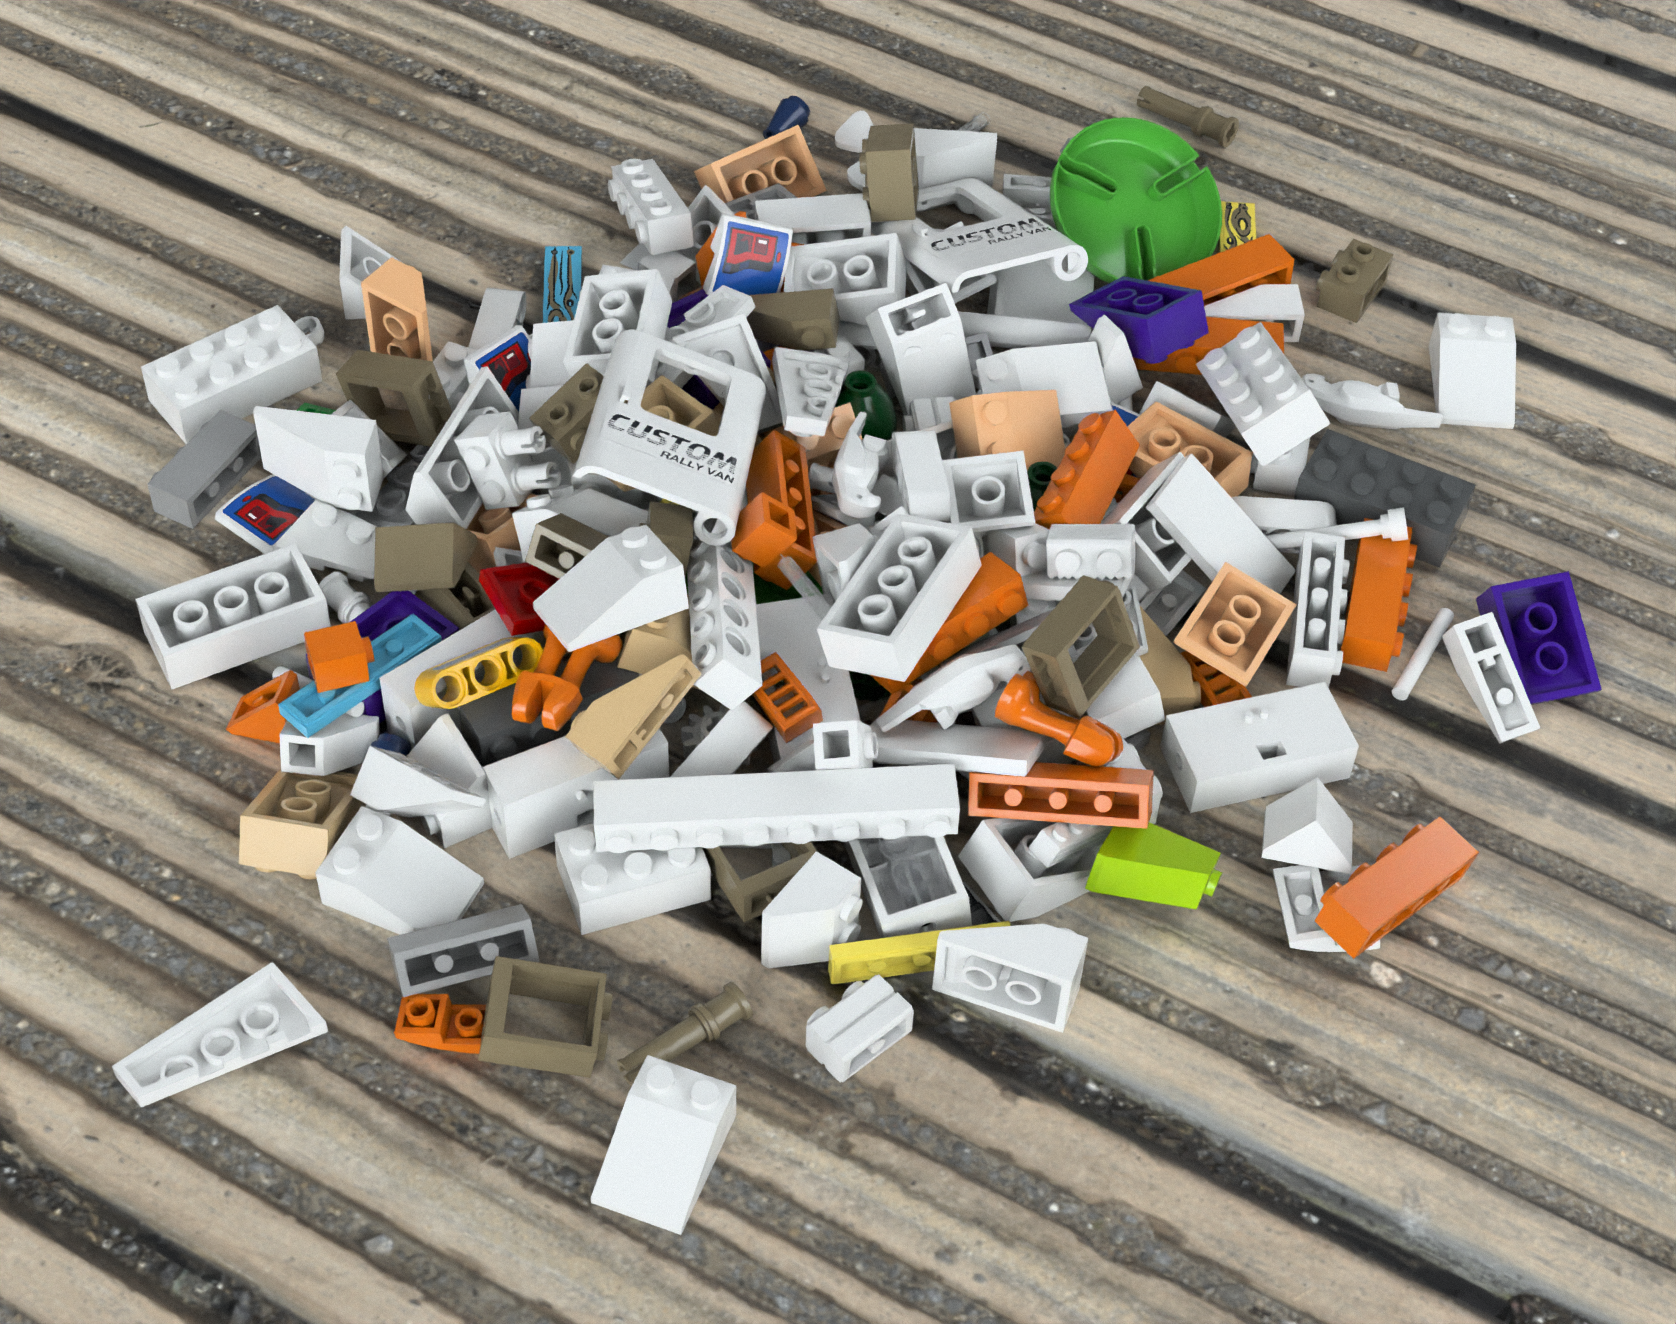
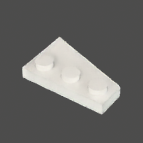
M745 313L671 338V343L750 372L761 378L766 386V395L757 435L784 426L777 390ZM698 376L724 406L727 386Z

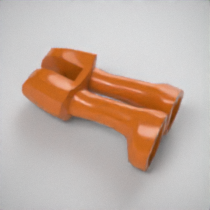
M545 624L543 636L546 644L536 669L533 673L529 671L521 672L516 681L512 700L511 714L513 720L531 724L543 708L541 718L543 727L558 732L576 712L583 700L579 689L592 662L596 660L601 663H610L618 657L623 648L622 640L618 634L568 652ZM571 653L560 677L555 676L564 655Z
M1027 671L1023 676L1015 674L1005 687L995 710V717L1008 725H1014L1058 740L1065 745L1064 755L1094 767L1114 761L1123 751V741L1120 734L1109 726L1090 716L1077 719L1060 714L1040 701L1039 687L1033 673Z

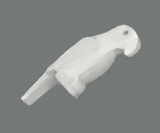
M1306 374L1302 377V380L1310 389L1321 409L1334 416L1343 424L1385 429L1439 428L1443 420V414L1404 408L1402 404L1398 403L1400 396L1397 383L1386 382L1377 387L1354 380L1330 384L1324 380V376L1318 374Z
M859 412L848 430L836 457L832 474V483L837 496L838 506L844 515L853 518H867L879 511L881 498L874 496L871 491L876 484L878 473L888 464L889 449L886 445L887 440L867 434L862 440L859 438L865 425L867 415L865 412Z
M1008 645L986 652L961 655L912 687L909 693L877 718L876 723L883 732H887L923 709L930 710L945 730L955 723L959 712L981 704L991 696L1001 681L1009 683L1015 674L1023 676L1027 671H1030V665L1026 656L1016 645Z

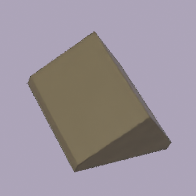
M454 522L375 527L374 587L376 592L455 588L478 543L477 536Z

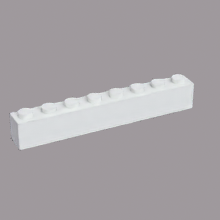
M954 764L593 781L596 852L610 851L613 853H623L628 850L647 849L667 851L673 848L687 847L709 849L727 845L760 846L767 843L787 842L805 844L810 841L827 840L848 842L867 838L897 839L907 836L941 837L947 834H958L960 803Z

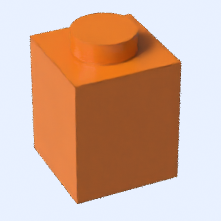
M761 492L739 513L735 536L731 540L732 551L742 559L749 560L765 569L797 540L794 509Z
M356 621L304 633L308 663L318 693L370 681L367 663L375 661L369 636L361 638Z

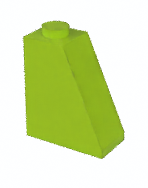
M1150 822L1147 829L1113 826L1096 855L1085 889L1095 893L1197 909L1204 894L1212 897L1217 888L1222 872L1216 870L1215 867L1221 853Z

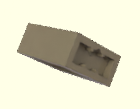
M357 350L336 373L347 401L351 400L370 419L376 420L377 426L391 440L431 447L453 413L433 361ZM378 388L401 391L409 411L385 407Z
M1083 575L1023 643L1022 648L1046 706L1080 718L1140 646L1118 586L1106 580L1100 581ZM1093 623L1097 636L1073 663L1068 649L1087 627Z
M811 841L805 844L781 843L789 852L790 860L742 881L719 846L709 849L703 848L711 873L744 923L762 915L763 910L817 850Z
M495 956L489 982L478 1061L590 1078L595 1061H604L607 1049L608 1033L600 1032L601 1020H609L613 993L605 992L607 974ZM509 994L587 1006L582 1045L504 1033Z

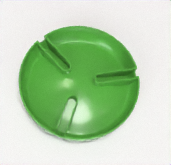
M1137 118L1105 119L1084 128L1070 140L1062 151L1053 170L1050 182V207L1056 230L1084 248L1088 256L1086 270L1107 283H1111L1123 276L1150 280L1156 276L1210 257L1217 246L1221 233L1222 206L1219 191L1210 170L1206 166L1200 171L1194 162L1199 157V154L1186 141L1169 129Z

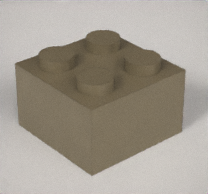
M914 123L870 126L868 139H862V152H860L859 161L861 175L865 174L863 200L867 201L868 209H870L871 222L915 220L919 198Z

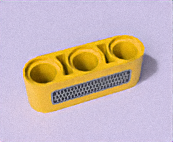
M528 637L502 638L426 669L420 673L415 681V695L418 701L427 707L457 708L516 683L519 674L523 671L533 673L540 660L543 648L536 640ZM516 647H519L522 652V661L518 667L513 662V652ZM479 662L482 663L485 670L484 678L480 683L477 682L474 673L475 667ZM443 678L446 682L447 690L444 697L439 699L436 694V684L439 679Z

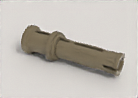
M1144 86L1139 92L1138 96L1143 97L1144 100L1137 99L1138 107L1148 109L1186 125L1198 137L1205 135L1217 140L1219 146L1226 148L1236 136L1239 120L1235 117H1223L1214 113L1213 108L1209 106L1197 108L1154 90L1149 86Z
M733 982L727 983L723 987L724 991L705 1004L699 1002L694 1004L688 1012L689 1017L623 1059L617 1060L620 1072L624 1070L627 1072L639 1064L638 1067L623 1076L630 1086L633 1085L647 1055L670 1062L703 1040L708 1043L716 1041L721 1037V1031L738 1020L747 1021L752 1018V1008L740 988Z

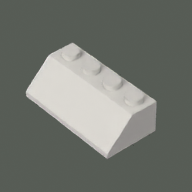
M487 366L481 367L413 475L405 510L416 525L454 522L467 529L483 502L454 440L478 415L511 411L518 427V410Z

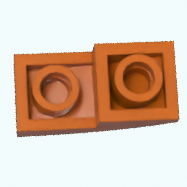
M448 994L402 996L394 1034L397 1039L425 1047L479 1054L486 1005L452 1004Z

